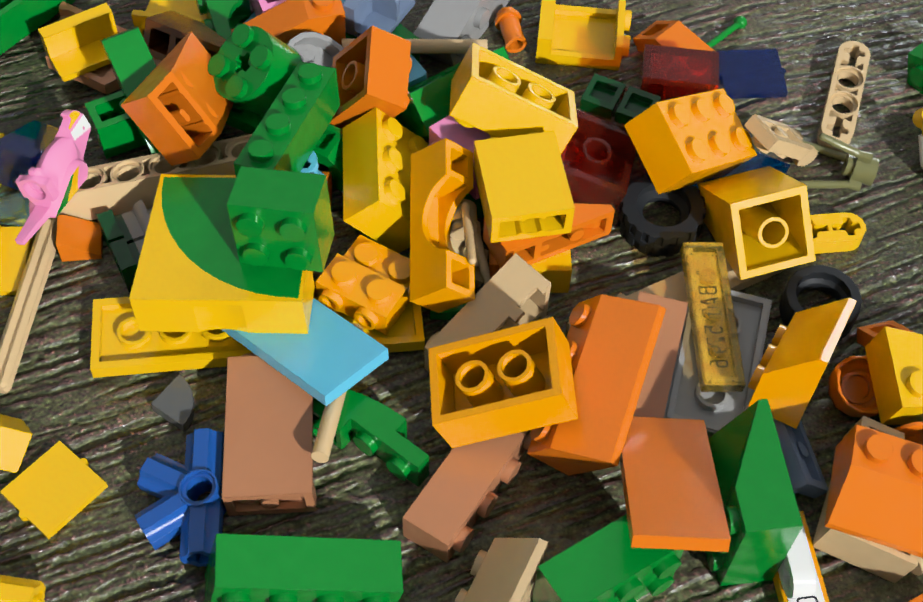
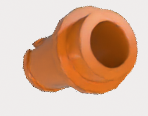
M504 7L496 14L495 26L501 31L506 50L510 53H517L524 50L527 46V40L520 25L522 17L513 7Z

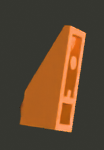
M286 0L243 23L248 26L259 27L285 43L302 32H318L331 37L340 45H342V38H346L345 11L341 0Z
M574 203L575 211L571 233L490 243L484 217L483 240L500 269L515 253L531 265L609 235L615 213L614 208L611 204Z

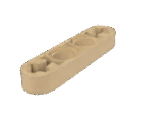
M846 41L840 45L834 60L817 134L819 145L839 152L843 151L821 141L819 134L825 133L847 144L851 142L870 60V50L863 43ZM850 57L855 58L854 67L848 65ZM848 79L855 84V87H845L838 80ZM841 104L846 106L850 112L840 113L832 106ZM834 126L840 127L838 137L832 136Z

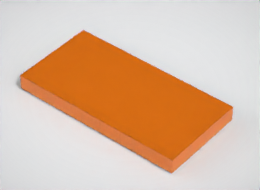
M633 416L620 457L631 548L728 552L731 537L705 421Z

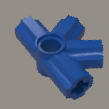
M210 428L194 429V432L186 435L185 465L156 453L153 457H148L140 468L137 486L140 490L160 500L135 514L136 521L155 550L181 534L179 558L183 564H192L197 567L207 566L216 533H223V515L226 513L222 500L223 432ZM211 492L204 500L196 501L201 494Z

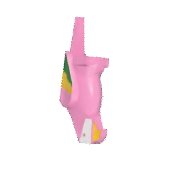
M67 109L60 114L63 117L60 128L54 140L44 150L36 167H31L27 175H19L15 181L23 197L29 199L30 214L15 239L19 245H25L49 217L56 218L87 179L88 166L84 162V154L91 126L84 114L77 110Z

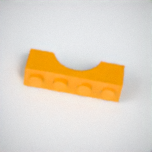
M447 138L411 154L410 302L437 313L475 300V264L471 265L468 262V258L455 253L450 240V228L454 213L462 199L474 188L473 152Z

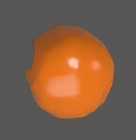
M850 356L845 358L835 366L829 376L828 394L837 409L850 417L862 418L863 416L873 417L878 415L879 412L867 356Z

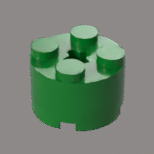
M240 24L234 28L232 35L223 43L218 53L211 57L208 63V72L213 76L216 90L222 97L256 115L264 116L263 113L268 111L290 75L302 60L299 53L293 47L256 26Z

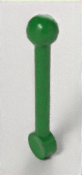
M744 16L736 17L731 26L706 44L711 48L735 30L745 28L747 19Z

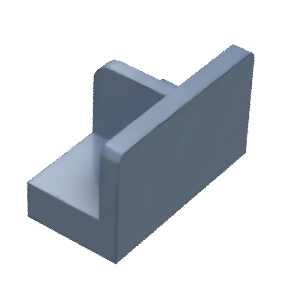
M345 0L342 5L345 11L346 33L359 37L371 26L392 33L413 8L415 0Z

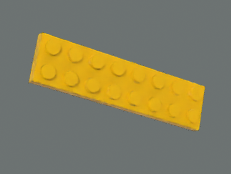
M314 281L315 290L313 298L317 300L316 281ZM129 297L93 299L90 371L93 378L227 367L228 357L253 353L221 329L202 332L140 331ZM409 303L387 335L375 329L368 330L363 328V332L387 347L388 353L424 350L425 337L421 306L415 303ZM340 311L335 312L348 322L358 324L355 319Z

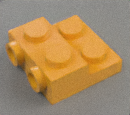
M359 235L344 256L337 253L316 280L317 300L332 311H340L355 319L363 328L368 330L375 329L387 335L410 303V258L363 235Z

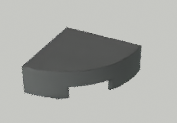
M179 374L151 403V406L158 415L183 432H186L194 418L195 402L190 385Z

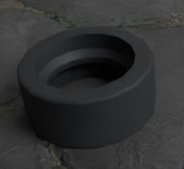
M812 265L797 270L787 281L779 305L781 319L788 327L795 312L804 310L797 300L798 294L805 290H818L829 294L837 301L845 298H852L857 301L840 336V339L844 338L852 329L861 309L862 298L857 285L848 275L829 266Z

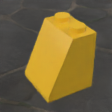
M771 166L697 183L700 195L705 199L704 208H706L704 223L740 280L816 261L806 184Z

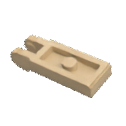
M757 114L752 115L744 124L753 135L751 137L752 143L765 154L773 152L782 159L790 157L797 166L801 167L811 163L818 155V151L812 145L802 141L804 136L798 130L786 124Z

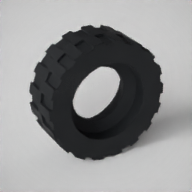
M645 173L642 177L633 179L631 184L627 185L624 189L618 213L620 233L622 237L627 239V243L631 247H636L641 253L652 254L654 257H672L677 253L682 254L687 251V248L692 247L696 243L697 237L699 238L706 215V208H704L705 199L700 195V190L697 186L694 187L693 185L658 195L648 173ZM651 202L667 203L679 210L680 220L674 226H658L644 218L643 208Z

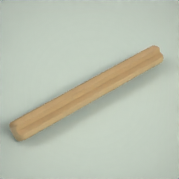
M48 219L37 231L0 340V393L7 394L12 388L57 251L56 219Z

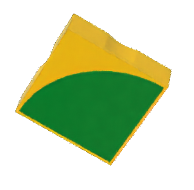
M160 175L129 297L140 331L202 332L214 329H230L248 333L308 334L315 290L313 271H297L290 268L254 266L240 263L226 205L236 180V175Z

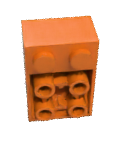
M192 31L187 33L120 105L171 166L200 159L222 133L234 104L217 92L214 78L208 72V63L211 55Z

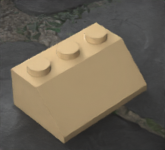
M494 538L488 552L481 549L473 563L470 575L475 576L469 591L462 588L454 602H530L533 595L537 568L545 562L548 541L541 538Z

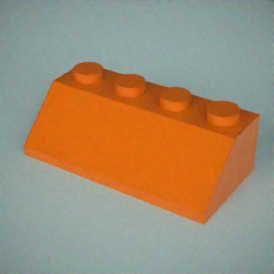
M603 294L579 302L573 308L569 317L571 325L566 339L570 347L578 419L532 429L530 431V438L532 440L527 452L528 455L568 476L618 466L666 308L658 304Z
M856 424L835 446L824 526L923 558V445Z

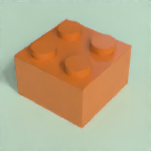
M371 26L333 57L332 68H336L340 106L329 124L342 129L375 107L393 118L407 109L410 101L408 93H410L408 91L409 73L412 68V59L410 58L411 41Z

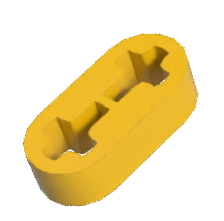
M847 212L810 215L813 237L816 236L813 238L815 254L847 252L859 247L866 232V224L858 215Z

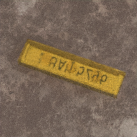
M683 242L680 251L701 392H743L746 382L723 242Z

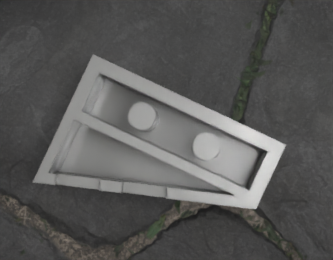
M434 0L415 30L414 35L419 39H479L495 20L497 12L506 7L510 0ZM466 54L426 55L453 66L459 63Z

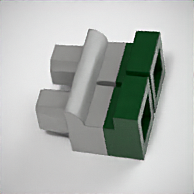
M595 73L580 100V109L583 110V115L578 129L585 131L586 139L599 144L607 139L618 143L621 153L635 156L637 150L624 125L656 102H660L661 97L629 86L625 93L626 84Z
M142 199L134 204L132 211L114 216L112 210L96 214L103 237L128 292H131L152 210V208L146 209Z

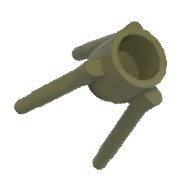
M825 133L819 134V139L845 153L802 140L812 145L819 154L843 161L841 175L847 176V180H798L806 184L807 189H850L860 192L862 184L867 186L873 184L880 161L878 157L873 156V153L859 150Z

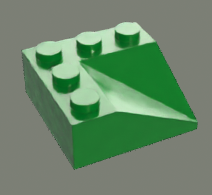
M760 399L708 438L731 537L728 552L706 551L709 569L716 571L720 586L772 581L803 527L768 399Z

